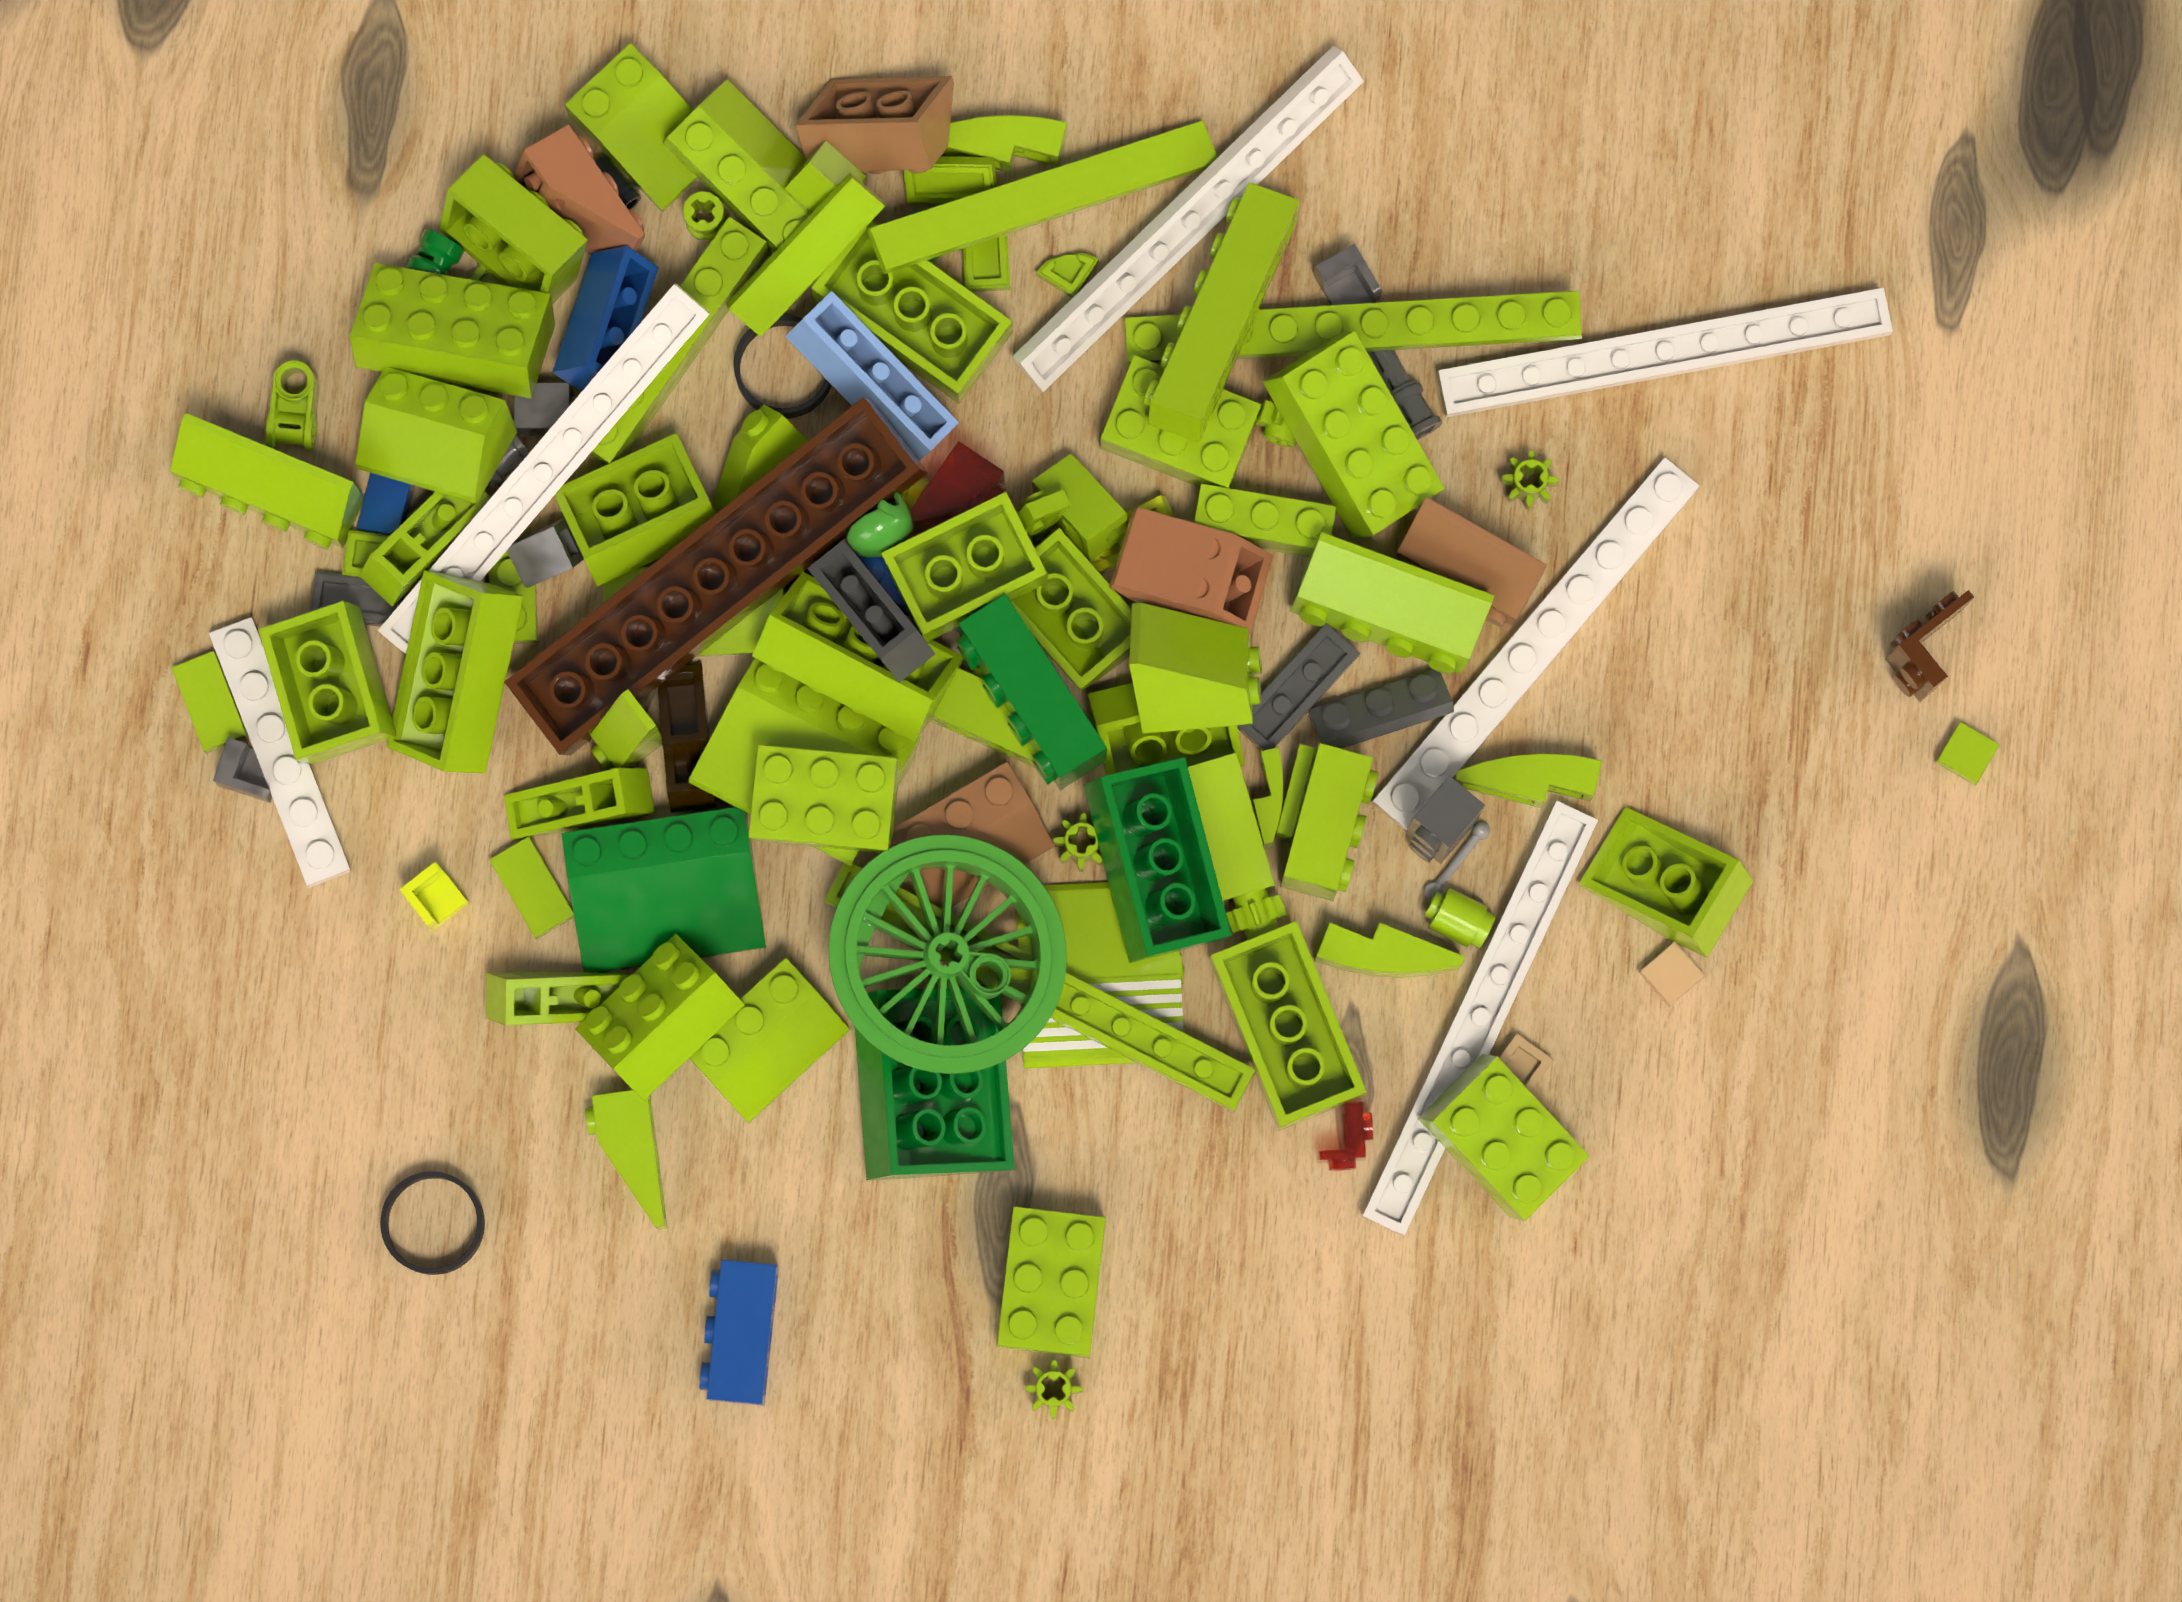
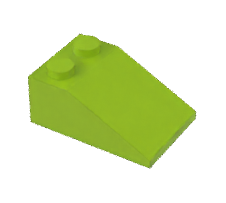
M631 43L565 103L569 118L605 155L611 158V161L633 183L639 186V189L661 212L666 210L698 179L663 144L665 139L693 110L663 75Z
M1625 806L1579 884L1665 938L1708 958L1754 881L1740 860Z

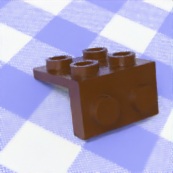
M1970 590L1960 597L1955 591H1952L1925 615L1929 620L1923 625L1919 619L1915 620L1890 643L1894 650L1885 660L1896 672L1893 675V679L1906 696L1911 697L1914 695L1921 702L1948 677L1922 645V642L1958 615L1973 600L1974 595Z

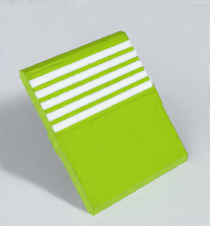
M1109 882L1043 885L1053 900L1063 925L1067 948L1066 973L1184 1033L1181 984H1183L1185 967L1182 964L1180 951L1129 963ZM1017 911V929L1020 930L1026 928ZM1028 936L1018 938V948L1033 955L1030 938ZM1051 1018L1035 1039L1023 1049L1024 1069L1136 1063Z

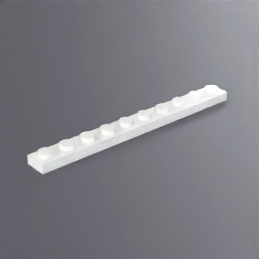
M1332 46L1012 356V359L1036 388L1044 392L1228 214L1233 198L1235 196L1242 198L1249 182L1258 185L1364 82L1342 50Z
M674 283L429 570L481 581L707 318L710 312L678 284ZM422 579L377 630L405 654L407 652Z
M1884 288L1442 369L1438 370L1437 374L1447 418L1889 336L1892 334L1893 329Z
M1665 457L1456 702L1454 712L1445 715L1377 795L1372 804L1407 832L1417 812L1449 775L1452 778L1455 777L1457 771L1461 770L1700 486Z
M1559 801L1555 802L1362 1217L1405 1236L1445 1150V1147L1417 1118L1482 1054H1490L1598 822L1597 819Z

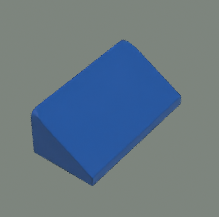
M370 473L356 529L369 533L391 535L407 520L405 514L409 512L415 485Z

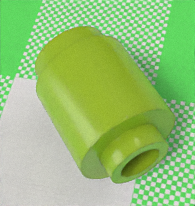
M1450 887L1445 890L1444 894L1436 891L1424 913V916L1430 919L1429 929L1465 947L1471 944L1477 948L1483 945L1496 918L1495 915L1487 912L1488 906Z

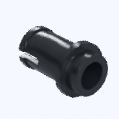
M608 155L595 160L602 173L607 172L614 179L619 191L618 196L627 209L635 207L641 200V196L638 193L639 186L636 183L630 184Z

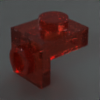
M1363 1102L1344 1103L1342 1106L1345 1149L1318 1152V1163H1328L1329 1171L1356 1169V1161H1364L1366 1158L1365 1141L1373 1140V1120L1371 1112L1363 1113Z

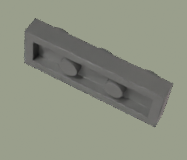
M1326 623L1261 693V704L1253 705V724L1237 725L1238 730L1261 751L1276 748L1360 656V653Z
M1432 669L1309 710V714L1319 742L1342 749L1453 713L1454 706L1441 672Z

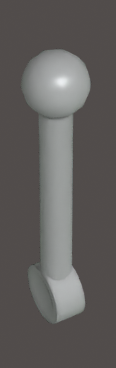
M1478 822L1473 826L1472 836L1435 883H1430L1426 886L1424 895L1428 900H1431L1436 891L1443 894L1442 888L1479 840L1486 839L1489 836L1490 827L1487 823Z

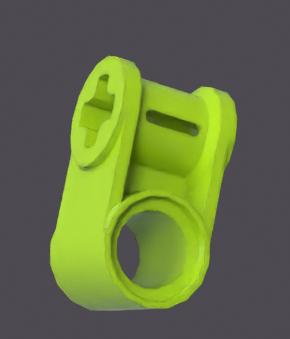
M286 361L275 370L271 405L266 422V445L268 447H275L277 443L304 445L305 450L313 451L315 448L320 386L315 373L301 361ZM295 373L305 374L307 376L306 388L298 394L287 393L285 387L287 379Z

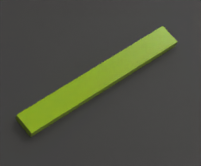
M1202 120L871 227L868 235L883 274H887L1203 171L1218 156Z

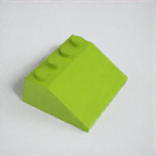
M755 658L736 688L688 782L751 814L758 745L894 757L900 761L899 786L912 764L921 736L914 742L904 736L896 735L880 723L864 715L854 713L842 703L823 693L811 690L806 684L783 672L771 669L766 663ZM814 847L851 867L860 851Z

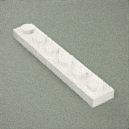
M252 617L210 632L211 641L307 887H313L351 872L309 763L295 760L264 647Z

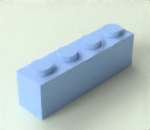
M832 291L785 336L851 405H854L863 397L872 400L919 461L959 424L952 414Z

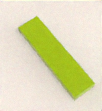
M849 173L726 303L728 310L762 337L885 207L884 202L855 176Z

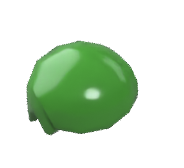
M899 492L894 494L895 500L891 504L881 500L878 503L877 510L864 515L851 526L847 533V542L854 553L863 557H882V552L909 539L914 522Z

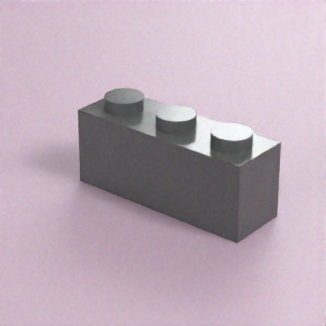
M844 539L807 568L899 683L935 655V652Z
M1449 775L1413 817L1406 834L1411 839L1408 846L1424 861L1430 863L1434 858L1442 864L1476 824L1485 804Z

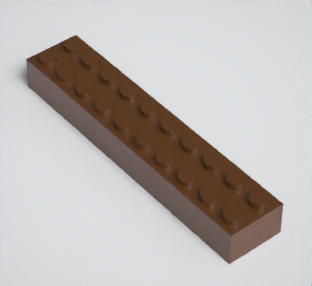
M863 397L504 681V683L558 754L571 756L592 739L590 734L623 692L629 689L638 702L641 701L843 539L847 538V533L851 526L864 515L877 510L878 503L881 500H885L890 504L895 500L894 494L896 492L904 493L928 474V472L875 403Z

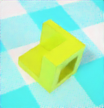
M437 862L431 864L399 889L432 931H435L469 904Z

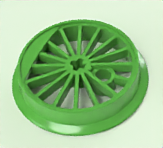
M932 835L908 840L891 847L889 851H884L871 860L854 877L842 895L833 917L829 936V966L832 982L841 1006L856 1029L874 1047L890 1058L919 1070L942 1074H959L986 1069L1011 1058L1024 1049L1042 1031L1051 1018L1063 990L1067 967V948L1063 925L1053 900L1039 879L1023 863L1006 851L978 839L957 835ZM942 868L944 870L941 932L919 870ZM954 870H959L977 876L978 880L952 933H950ZM907 875L911 877L929 932L895 894ZM985 882L990 883L1006 896V900L963 937L959 936ZM889 903L921 940L880 920ZM1010 905L1016 908L1026 928L970 946L967 944L969 940ZM875 929L918 951L868 947V944ZM1028 936L1031 942L1033 961L1003 959L995 954L977 953V951ZM944 947L951 949L950 958L954 960L947 966L939 963L941 955L938 952ZM864 956L919 961L861 980L859 973ZM978 967H991L997 973L998 984L996 988L986 989L977 982L976 970ZM923 969L917 977L879 1009L872 1003L864 988ZM1010 969L1030 970L1032 972L1027 995L1008 986L1011 979ZM929 976V980L902 1032L883 1015ZM937 981L934 1044L916 1039L910 1036ZM958 983L996 1026L998 1033L984 1040L977 1041ZM947 985L967 1041L965 1045H943ZM1001 993L1020 1003L1021 1008L1012 1021L1006 1023L987 1000L993 999Z

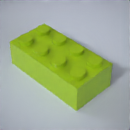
M871 221L823 271L811 287L813 300L819 303L832 291L902 364L960 404L1012 335L1013 323L1009 318L928 260L883 274L868 235L869 229L878 224Z
M374 263L349 336L355 367L382 372L386 366L447 384L532 399L553 334L555 322L550 293Z
M1355 331L1333 336L1263 381L1264 386L1333 506H1337L1336 511L1352 539L1374 536L1423 504L1426 497L1432 498L1445 489Z
M1297 921L1211 955L1210 963L1251 1064L1256 1069V1076L1279 1131L1363 1098L1366 1095L1367 1091Z

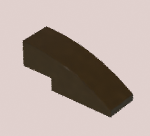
M702 664L685 665L658 686L666 786L671 812L716 808V796L688 782L710 740Z

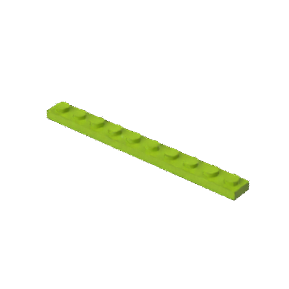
M1580 291L1258 310L1237 359L1303 356L1333 336L1351 331L1357 333L1367 352L1582 339ZM1181 314L1125 318L1128 366H1130L1134 355L1156 364H1161L1168 343H1177L1181 334L1180 331H1177Z
M844 863L824 900L825 903L837 909L839 901L848 885L863 868L855 864L851 867ZM899 887L895 894L929 932L917 896ZM889 903L880 920L921 940ZM931 904L941 932L942 909ZM951 914L950 933H952L959 917ZM966 922L959 936L963 937L975 926ZM981 930L967 944L970 946L995 938L996 936ZM1007 942L977 951V953L995 954L1003 959L1033 961V955ZM944 947L938 952L941 955V963L948 965L951 961H954L950 958L951 949L948 947ZM980 966L977 968V981L992 989L996 988L998 984L997 973L991 967ZM1010 969L1011 979L1008 986L1027 995L1032 972L1030 970ZM1066 973L1060 999L1051 1016L1052 1020L1235 1112L1256 1069Z

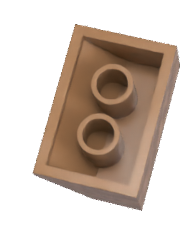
M952 76L831 79L796 124L805 159L807 160L827 141L860 171L881 174L889 170H908L911 173H922L931 170L948 147L954 90Z
M1426 497L1395 557L1396 560L1495 595L1486 620L1499 627H1503L1504 623L1514 627L1547 566L1545 563Z
M1008 761L894 827L892 841L894 845H898L908 840L932 835L970 837L987 842L1006 851L1023 864L1030 862L1055 847L1032 801ZM942 868L919 870L930 903L942 909L944 870ZM954 870L951 907L970 896L978 880L977 876ZM985 882L982 889L989 886L990 883Z

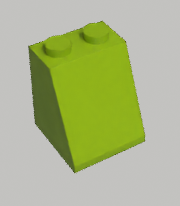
M1132 604L1129 666L1143 734L1253 724V705L1261 704L1259 677H1254V674H1262L1260 647H1251L1248 628L1149 604Z

